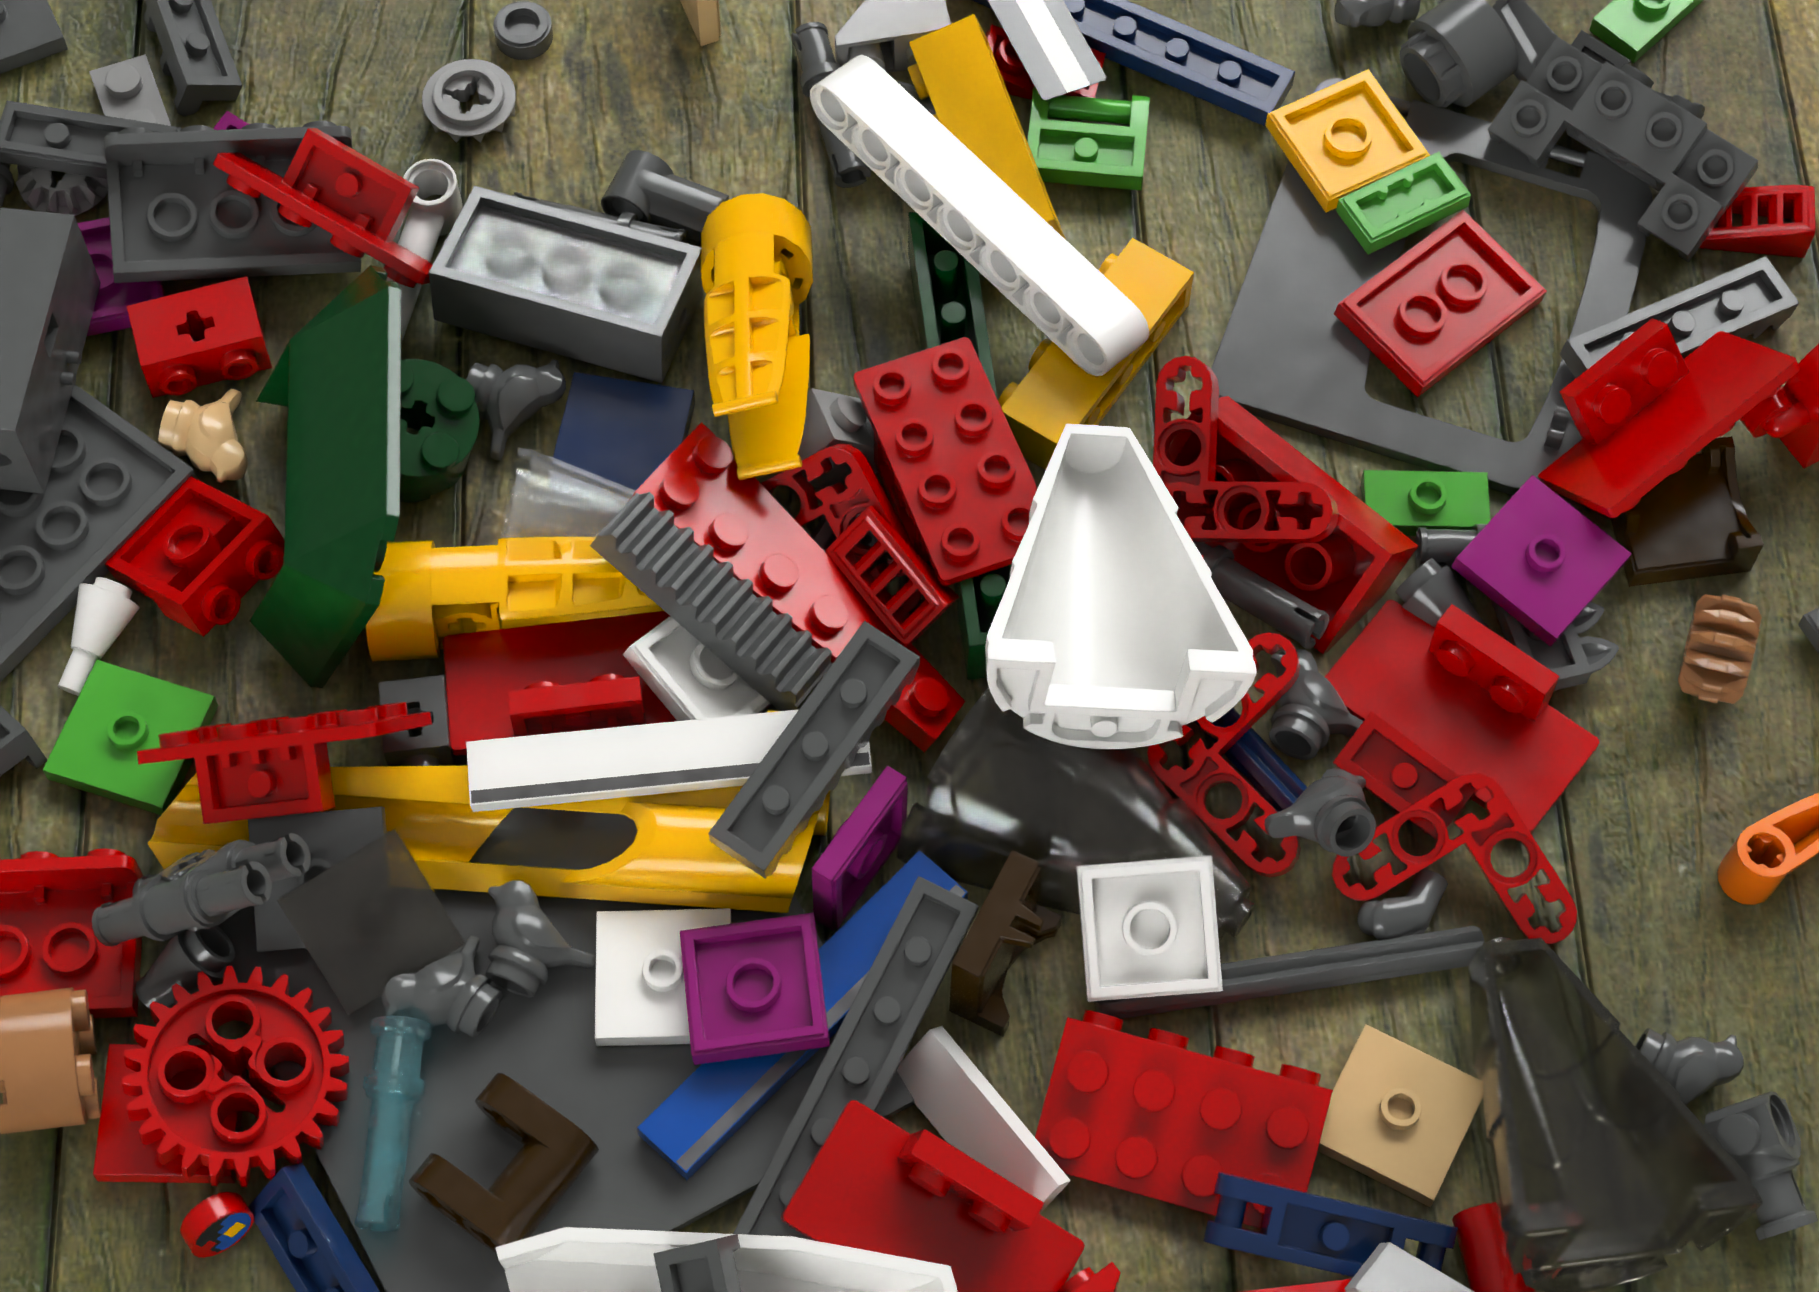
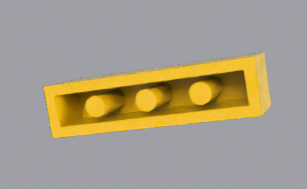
M975 14L910 41L909 44L917 63L907 67L919 98L922 100L930 96L936 112L933 116L1065 239L995 57Z
M1133 237L1119 256L1113 253L1110 254L1102 263L1099 271L1130 299L1144 315L1149 328V337L1146 342L1103 376H1094L1080 368L1053 341L1046 338L1033 353L1028 366L1030 371L1020 384L1011 382L998 399L1023 457L1045 470L1065 425H1099L1189 306L1194 272Z

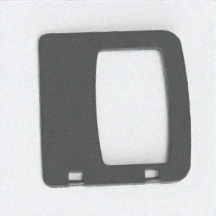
M1326 79L1318 84L1314 93L1345 79ZM1387 95L1400 114L1407 116V124L1430 155L1440 152L1447 163L1453 161L1461 162L1592 202L1598 211L1594 247L1584 290L1569 339L1628 314L1646 242V235L1638 231L1637 223L1653 202L1648 184L1598 153L1591 151L1583 153L1560 145L1553 147L1540 168L1529 162L1527 155L1502 140L1499 144L1491 139L1488 128L1492 122L1417 100L1410 102ZM1552 158L1582 167L1580 178L1546 169L1548 159ZM1288 160L1211 368L1218 379L1219 397L1229 396L1254 416L1432 471L1487 472L1488 488L1509 495H1514L1531 475L1539 479L1538 475L1540 472L1582 440L1559 392L1576 379L1563 359L1545 403L1528 436L1518 442L1505 441L1372 399L1365 390L1371 351L1334 315V312L1339 302L1401 256L1408 236L1368 255L1338 215L1336 208L1325 213L1292 163Z

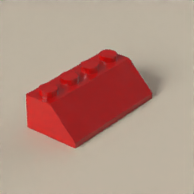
M1229 396L1219 397L1215 481L1308 482L1317 484L1332 495L1338 506L1339 517L1332 533L1319 542L1205 543L1213 548L1218 545L1226 547L1233 552L1235 561L1316 609L1328 613L1329 623L1320 640L1312 634L1310 636L1316 640V644L1313 647L1322 654L1327 653L1385 595L1419 545ZM1191 412L1187 419L1201 423L1202 415L1196 416ZM1184 432L1177 435L1169 448L1170 458L1173 463L1178 466H1187L1195 462L1201 452V441L1197 434L1193 432ZM1211 494L1210 496L1213 507L1218 494ZM1280 494L1272 496L1276 517L1271 531L1280 529L1277 517L1296 518L1303 523L1304 530L1310 529L1312 518L1322 517L1323 508L1312 503L1311 496L1305 497V503L1301 508H1283L1277 504ZM1186 495L1181 496L1177 517L1183 526L1186 517L1206 516L1212 520L1209 530H1216L1217 526L1214 520L1213 508L1193 506L1186 501ZM1239 496L1229 507L1228 517L1230 523L1239 530L1251 528L1260 518L1261 506L1255 496Z

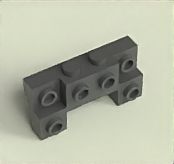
M1556 37L1527 81H1520L1489 126L1490 138L1499 144L1502 140L1527 155L1529 162L1540 168L1562 134L1567 130V135L1659 191L1637 223L1638 231L1648 237L1650 234H1653L1678 250L1679 257L1689 263L1716 223L1758 169V160L1708 130L1707 123L1701 120L1704 112L1689 100L1679 95H1674L1669 100L1652 90L1651 87L1654 82L1639 69L1629 64H1624L1621 69H1618L1607 61L1601 64L1566 41Z

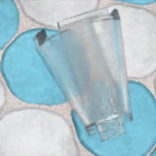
M517 447L513 463L525 466L524 469H516L515 479H509L500 538L597 537L628 503L636 490L534 449Z

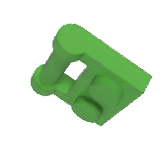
M1033 87L1027 142L1043 182L1142 190L1150 97L1132 95V101L1061 95L1049 100H1043L1036 87ZM1048 117H1050V118H1062V119H1073V120L1096 121V122H1107V123L1129 124V127H1128V126H1117V125H1106V124H1094V123H1083V122L1060 121V120H1048Z

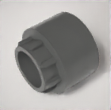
M1443 0L1409 25L1408 41L1401 45L1400 50L1401 66L1412 87L1431 105L1444 108L1451 103L1460 107L1469 106L1514 74L1518 69L1519 63L1517 49L1508 28L1497 12L1485 0Z

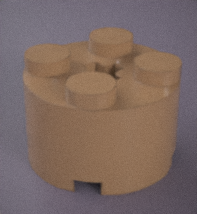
M71 987L0 996V1093H3V1104H0L1 1135L87 1124L89 1119L100 1118V1087L98 1077L94 1078L91 1055L97 1054V1038L94 1016L89 1012L86 989L75 991Z

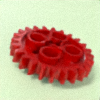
M226 966L223 984L214 986L210 978L203 971L199 972L197 978L199 991L190 994L177 983L172 985L175 1005L171 1009L154 1001L149 1005L151 1017L156 1026L135 1024L133 1028L135 1041L143 1048L125 1050L123 1055L126 1067L135 1071V1073L121 1078L124 1094L137 1097L126 1105L129 1120H146L138 1129L139 1138L143 1145L163 1139L157 1150L158 1159L162 1165L172 1161L180 1154L183 1156L181 1167L183 1177L186 1179L192 1177L201 1165H205L209 1168L211 1186L217 1187L223 1178L225 1170L228 1169L235 1170L241 1187H247L251 1168L260 1166L266 1177L271 1181L276 1175L275 1160L284 1157L292 1165L302 1163V1154L299 1146L302 1142L321 1150L324 1146V1136L317 1125L318 1123L327 1126H338L340 1122L339 1110L330 1102L345 1101L348 1098V1084L337 1078L350 1073L349 1056L334 1054L344 1047L343 1031H325L332 1023V1013L329 1007L320 1008L309 1013L313 1004V990L309 987L300 991L294 997H290L289 976L286 974L281 975L272 987H268L263 984L261 967L254 968L247 983H238L233 967ZM233 1020L243 1021L251 1027L247 1034L237 1039H225L216 1033L220 1026ZM194 1038L200 1039L209 1046L212 1054H208L197 1046L189 1045V1041ZM282 1061H294L303 1067L300 1075L287 1081L277 1080L271 1077L268 1072L271 1067ZM223 1067L232 1074H235L228 1082L225 1081ZM248 1069L250 1084L237 1075ZM185 1070H195L205 1076L201 1084L189 1090H178L169 1084L173 1076ZM263 1095L278 1105H284L285 1109L280 1113L274 1112L265 1105L264 1099L261 1096ZM237 1111H248L258 1118L255 1125L242 1132H232L221 1125L228 1115Z

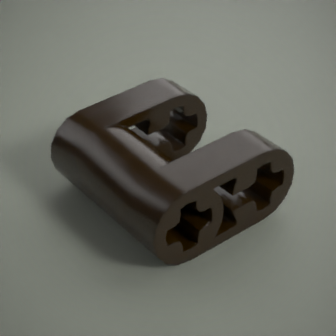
M497 1073L476 1098L475 1102L487 1117L524 1146L489 1189H485L453 1164L435 1153H431L409 1179L411 1187L424 1200L496 1254L495 1247L529 1238L599 1151L595 1142L582 1129L518 1082L502 1073Z

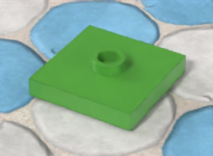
M96 660L43 768V772L48 780L162 815L176 798L194 758L138 764L136 751L160 747L158 734L209 726L219 705L213 695Z

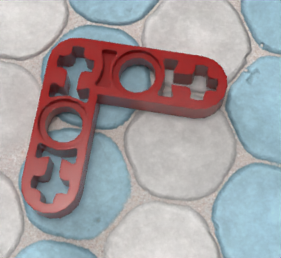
M1176 357L1166 363L1159 372L1156 383L1153 467L1177 506L1180 504L1181 496L1186 495V501L1193 506L1213 508L1214 520L1217 526L1216 530H1209L1212 520L1206 516L1186 517L1184 528L1192 541L1313 543L1328 537L1337 525L1339 517L1338 506L1332 495L1317 484L1308 482L1215 481L1219 403L1218 379L1210 367L1195 357ZM1186 371H1191L1192 376L1203 383L1201 390L1191 392L1189 411L1196 416L1202 415L1201 423L1183 418L1171 421V413L1173 412L1184 416V397L1173 391L1174 383H1180L1185 380ZM1184 432L1197 434L1201 441L1199 457L1190 465H1175L1169 454L1170 444L1173 439ZM1211 494H1218L1213 507L1210 496ZM1280 494L1277 504L1283 508H1301L1305 503V497L1311 496L1312 503L1323 508L1322 517L1312 518L1310 529L1305 530L1303 523L1296 518L1277 517L1280 529L1271 531L1276 517L1272 496ZM1242 495L1255 496L1261 506L1259 520L1249 529L1239 530L1234 528L1228 517L1231 503Z
M839 443L822 449L802 460V467L782 471L761 483L771 495L779 485L789 486L797 492L801 501V509L794 519L801 527L825 515L836 538H838L855 520L858 514L862 513L868 506H872L915 550L867 458L859 449L852 445ZM830 458H832L836 465L846 462L850 466L852 473L844 479L847 489L838 482L815 493L810 481L830 472L832 469ZM803 470L806 471L807 479L802 475ZM817 498L823 502L821 506L818 505ZM859 542L850 553L859 561L871 547ZM893 558L887 560L889 565L894 561ZM883 562L874 569L871 566L867 571L876 579L887 566ZM902 570V571L897 575V577H901V576H904V575H906V574H905V573L903 572V570ZM918 590L902 607L909 613L923 603L925 597Z
M1267 632L1258 634L1248 641L1253 649L1252 658L1256 664V672L1260 666L1255 656L1262 650L1273 655L1279 649L1285 652L1280 660L1285 672L1278 678L1271 673H1267L1253 685L1256 691L1264 695L1256 703H1253L1249 694L1246 693L1241 699L1243 707L1241 716L1231 726L1218 727L1210 723L1205 716L1199 718L1197 722L1204 732L1218 741L1208 749L1200 738L1188 752L1193 763L1186 770H1183L1178 765L1172 766L1169 770L1163 767L1168 760V756L1163 750L1166 744L1173 741L1176 745L1182 746L1195 734L1186 725L1182 726L1183 737L1148 746L1147 756L1149 765L1155 774L1251 870L1261 876L1272 878L1289 872L1299 860L1301 850L1299 837L1289 836L1282 840L1280 845L1286 854L1280 861L1276 862L1268 856L1259 862L1254 856L1260 848L1245 830L1241 833L1238 841H1235L1229 835L1230 832L1237 830L1247 823L1257 806L1265 813L1253 821L1269 835L1265 830V819L1269 815L1277 813V811L1222 758L1293 686L1299 677L1301 667L1299 656L1290 640L1280 634ZM1221 783L1233 784L1239 788L1242 795V804L1239 811L1232 817L1225 819L1215 818L1209 814L1205 803L1210 789Z
M1468 772L1455 777L1376 826L1372 841L1363 851L1358 853V856L1363 860H1367L1380 853L1382 850L1373 843V840L1385 833L1391 852L1399 861L1406 865V868L1394 875L1390 862H1387L1372 873L1376 884L1366 890L1360 883L1348 886L1345 882L1343 875L1350 870V865L1347 861L1348 857L1336 854L1332 863L1331 876L1335 887L1344 896L1353 900L1368 901L1379 897L1464 844L1515 925L1526 938L1540 944H1554L1564 940L1573 931L1577 922V909L1573 898L1501 786L1491 776L1482 772ZM1468 783L1474 790L1486 788L1492 797L1484 804L1488 815L1478 820L1477 816L1469 813L1453 821L1452 823L1461 830V834L1450 840L1444 820L1435 811L1430 809L1429 805L1440 798L1444 810L1448 811L1463 800L1459 789L1464 784ZM1413 817H1422L1428 820L1436 831V843L1433 849L1422 856H1413L1406 853L1398 840V832L1401 825ZM1506 838L1520 841L1528 852V864L1525 870L1514 877H1504L1498 874L1491 864V851L1499 841ZM1539 870L1546 877L1547 883L1534 886L1545 902L1552 903L1558 900L1563 908L1555 916L1559 927L1552 932L1543 925L1534 928L1530 926L1528 918L1535 913V908L1525 893H1522L1516 902L1508 894V889L1527 884Z

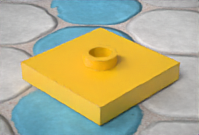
M1369 69L1267 113L1265 126L1325 213L1337 208L1338 199L1430 156Z

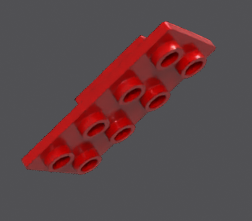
M1652 318L1559 391L1582 440L1540 472L1538 477L1552 491L1609 518L1618 517L1621 513L1634 508L1640 502L1641 497L1666 477L1680 471L1691 457L1716 437L1730 431L1736 421L1761 401L1775 395L1786 381L1800 371L1798 362L1793 356L1724 331L1714 334L1683 359L1668 324Z
M963 337L856 372L853 376L854 387L874 430V463L895 512L915 550L925 562H931L940 584L948 586L1011 565L1028 528L1029 513L1038 487L971 340Z
M1394 600L1386 601L1325 676L1341 697L1349 713L1364 721L1369 713L1373 711L1457 774L1482 772L1491 776L1501 786L1531 834L1588 762L1599 745V739L1548 705L1559 680V675L1453 604L1437 621L1434 628L1404 609L1398 602ZM1483 788L1478 790L1472 800L1485 809L1484 804L1492 797L1490 792Z
M665 611L445 636L443 648L450 745L453 754L456 756L467 755L466 742L677 721L623 656V653L629 646L670 617V615Z
M397 702L350 711L347 709L311 713L307 716L292 718L282 716L249 721V723L234 725L224 723L192 728V730L158 734L160 747L136 752L138 764L194 758L203 824L319 812L336 808L327 742L390 734L432 725L430 711L408 714L407 702Z
M852 1100L845 1105L781 1215V1219L785 1224L814 1241L951 1266L958 1292H1058L1067 1281L1085 1247L1081 1239L1039 1214L1044 1202L928 1130L922 1129L910 1134L857 1100Z

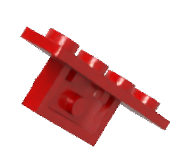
M317 128L307 129L284 178L241 153L228 152L217 154L213 165L229 174L226 182L234 189L255 198H259L261 193L281 204L278 212L283 217L307 228H311L313 223L333 234L330 239L331 244L343 252L358 258H363L366 253L385 264L383 268L388 273L387 277L401 285L415 288L417 283L421 285L430 283L429 271L433 264L393 241L419 190L418 186Z

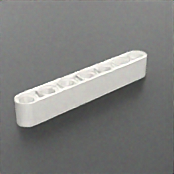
M864 55L856 56L811 88L810 102L820 121L1080 368L1088 374L1103 376L1146 342L1149 337V328L1144 315L1137 306L874 60Z

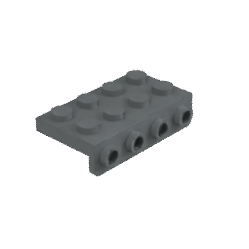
M313 121L305 124L303 127L276 128L267 123H253L244 126L242 129L214 130L204 125H193L177 132H152L145 128L133 127L123 129L118 134L106 136L104 138L114 283L361 272V258L345 253L331 244L330 239L333 234L314 223L311 228H307L286 219L278 212L281 204L262 193L259 198H255L234 189L226 182L229 174L213 165L218 153L238 152L284 178L308 128H317L352 148L351 129L347 126H337L329 121Z

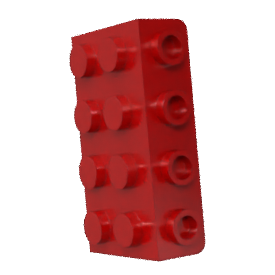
M95 849L89 851L86 856L58 857L49 852L32 851L22 854L19 859L0 860V996L73 987L75 991L86 989L89 1012L93 1014L94 1018L138 1017L139 997L136 993L135 985L140 979L142 937L120 942V944L112 947L105 946L97 939L92 928V916L97 907H101L102 904L108 902L114 903L133 897L134 883L143 877L133 857L127 856L125 853L115 849Z
M1091 1010L1084 1011L1082 1021L1067 1017L1035 1138L1065 1174L1216 1216L1220 1195L1214 1193L1218 1172L1307 1192L1333 1092L1331 1089L1319 1086L1321 1074L1286 1064L1281 1065L1279 1075L1254 1069L1252 1067L1255 1056L1221 1046L1215 1047L1213 1057L1187 1050L1189 1038L1161 1029L1150 1028L1147 1039L1121 1032L1124 1020ZM1247 1202L1243 1224L1261 1229L1265 1206Z

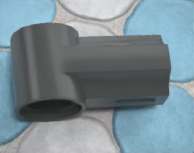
M632 150L627 153L602 197L601 206L606 214L620 216L625 211L636 214L638 221L678 230L685 229L688 231L689 239L701 243V232L707 216L722 202L729 200V195L674 175L668 164L658 156L642 150Z

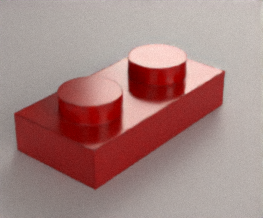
M1373 711L1369 713L1332 762L1338 769L1345 770L1353 775L1362 776L1366 780L1364 788L1398 813L1455 777L1460 776ZM1468 783L1459 789L1463 800L1448 811L1444 810L1440 798L1429 805L1430 809L1435 811L1444 820L1447 830L1450 829L1453 825L1452 822L1457 820L1478 792V790L1472 789ZM1422 817L1408 819V821L1436 840L1435 828L1428 820Z

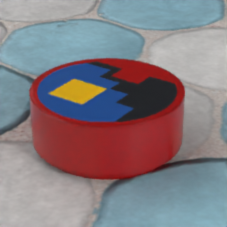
M236 1192L218 1193L201 1201L190 1210L182 1222L180 1234L194 1256L200 1258L211 1257L226 1251L238 1243L251 1229L254 1223V1215L240 1194Z

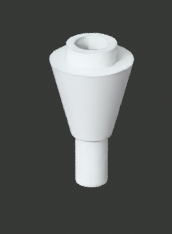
M96 577L93 585L87 583L79 584L71 640V649L73 651L58 684L60 689L79 696L96 660H100L140 609L135 602L130 600L132 595L131 589L103 577Z

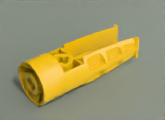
M764 193L743 194L722 202L707 216L701 232V279L703 290L706 293L704 299V331L708 379L713 400L712 410L715 417L728 414L732 451L738 466L737 474L739 480L802 467L798 451L803 437L806 417L810 336L809 334L799 335V305L807 298L813 284L811 226L802 211L780 197Z
M510 537L498 539V545L435 548L433 540L387 542L383 564L377 573L373 572L375 575H382L385 582L380 604L366 624L369 655L372 661L439 658L440 649H444L443 639L447 635L664 610L590 546L596 537Z

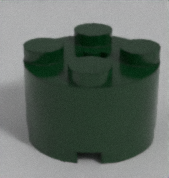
M401 360L400 502L413 503L430 499L431 495L437 494L446 488L449 489L457 483L466 469L479 430V411L475 401L473 386L466 379L457 376L448 368L427 360ZM407 427L418 430V435L406 432Z

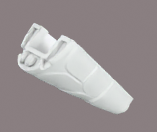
M1082 424L1065 425L1033 498L1028 528L1012 561L1009 582L986 637L987 682L990 693L1003 712L1011 709L1023 718V728L1037 736L1081 748L1129 749L1151 746L1183 737V725L1198 720L1203 716L1213 723L1231 710L1247 693L1257 674L1256 664L1252 658L1253 649L1211 578L1212 571L1177 517L1179 507L1133 432L1128 427Z

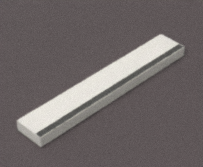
M798 710L466 742L470 807L473 812L743 786ZM869 742L865 747L858 750L853 764L850 768L845 769L841 776L872 773Z

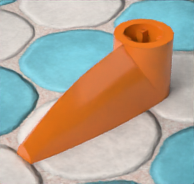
M1819 793L1795 802L1747 827L1739 835L1721 861L1717 871L1718 882L1724 893L1732 900L1745 905H1756L1765 902L1787 874L1819 854Z

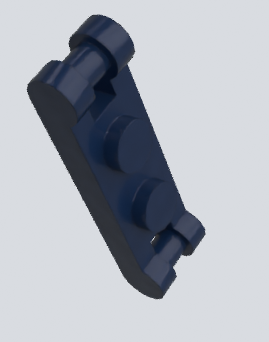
M1218 1172L1214 1193L1220 1195L1215 1221H1207L1203 1241L1233 1250L1354 1277L1379 1243L1391 1242L1403 1250L1406 1238L1419 1241L1416 1258L1441 1272L1446 1248L1454 1249L1458 1228L1435 1221L1406 1216ZM1247 1202L1265 1206L1260 1232L1242 1228Z

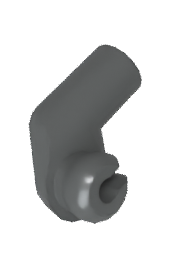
M1422 869L1417 872L1406 897L1388 898L1382 901H1366L1360 907L1357 916L1360 930L1366 935L1375 936L1378 940L1424 933L1448 886L1446 879L1436 872Z

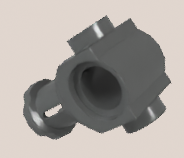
M1770 1091L1709 1112L1706 1115L1705 1124L1702 1127L1716 1165L1729 1180L1733 1181L1734 1185L1746 1186L1760 1226L1755 1230L1758 1240L1818 1221L1815 1211L1806 1209L1792 1169L1800 1164L1801 1141L1785 1099H1781L1776 1092Z

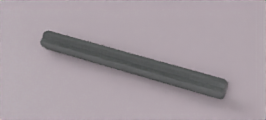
M1468 926L1222 963L1223 991L1094 1001L1096 1012L1119 1019L1479 965L1486 956V945L1481 929L1476 926Z

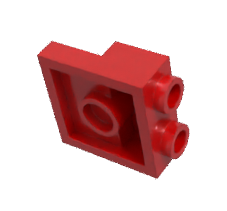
M190 476L119 548L105 565L116 580L153 599L165 616L204 637L216 624H227L236 617L240 609V599L259 579H271L279 572L284 560L285 540L267 514Z

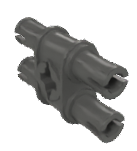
M290 833L283 835L284 837L258 845L239 839L227 843L216 852L215 850L207 849L200 853L195 852L183 856L160 873L155 875L149 874L138 879L134 883L133 897L114 903L108 902L102 904L101 907H97L92 916L94 934L102 944L112 947L120 944V942L142 936L156 941H165L177 936L186 929L195 932L201 928L208 929L217 926L242 908L256 907L268 901L272 893V882L289 877L296 878L306 873L311 863L308 845L298 834Z

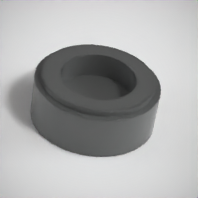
M530 1L510 3L503 7L494 19L493 26L497 46L502 53L510 58L517 60L536 58L546 52L552 43L553 30L550 15L545 8L537 3Z

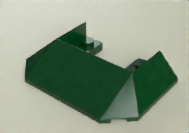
M372 265L362 272L289 340L256 402L288 407L284 565L249 621L310 687L323 688L380 604L385 579L382 575H375L373 572L377 573L383 564L387 541L394 542L400 517L401 288L396 282L386 281L388 273L384 268Z

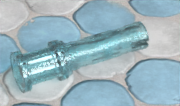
M380 1016L371 1021L370 1032L376 1036L372 1073L364 1077L363 1089L366 1091L365 1095L372 1101L358 1211L354 1221V1225L362 1229L368 1228L369 1223H371V1231L390 1232L400 1229L399 1217L413 1104L418 1103L425 1094L426 1083L420 1079L424 1042L432 1038L433 1030L431 1024L417 1018Z

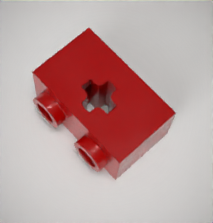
M247 276L126 306L140 366L153 398L167 394H186L196 387L227 379H246L258 371L272 368L259 313Z

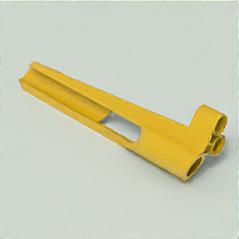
M768 710L767 712H778L779 710ZM468 766L330 767L336 808L325 810L385 807L391 886L488 893L489 887L501 886L512 880H522L532 887L536 896L788 913L812 836H826L830 790L820 810L814 811L804 832L798 833L788 854L782 855L775 872L771 876H767L766 879L709 840L708 833L743 786L520 807L621 814L632 819L637 828L634 842L622 854L611 861L588 869L469 862L485 840L514 808L473 812L470 807ZM195 773L158 818L151 840L148 841V845L163 869H166L183 856L195 852L200 853L207 849L215 850L216 852L227 843L239 839L249 841L248 819L203 824L197 773Z

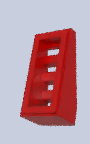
M1808 185L1745 187L1719 219L1717 228L1711 230L1699 248L1805 258L1816 230L1815 187ZM1732 214H1741L1742 226L1732 227ZM1758 216L1767 217V224L1758 225ZM1783 218L1791 219V223H1783Z
M868 506L825 550L884 625L905 647L916 641L959 598L949 586L940 584L935 571L872 506ZM871 531L878 541L858 561L850 551ZM887 551L894 561L875 579L867 570ZM903 570L910 580L892 597L885 587ZM919 590L926 600L910 615L902 606Z

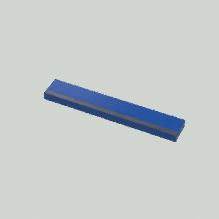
M920 850L819 948L829 1039L839 1030L917 877L920 876L968 900V892ZM820 1048L701 1064L637 1127L638 1135L679 1174L688 1180Z

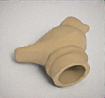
M231 388L218 401L199 406L193 400H186L184 403L170 400L162 416L158 443L165 449L173 451V454L177 457L188 455L195 468L201 471L212 472L216 476L217 482L222 483L226 480H239L243 478L247 470L248 459L245 449L238 442L232 415L241 401V392Z

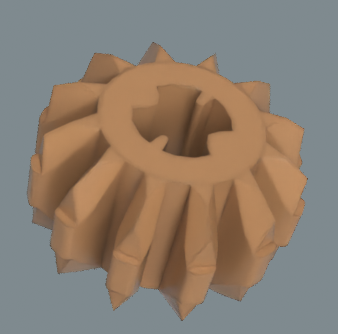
M1705 594L1696 602L1678 677L1683 693L1697 696L1698 700L1716 704L1718 701L1735 704L1743 696L1756 650L1762 618L1756 605L1743 602L1741 598L1723 594L1721 597Z

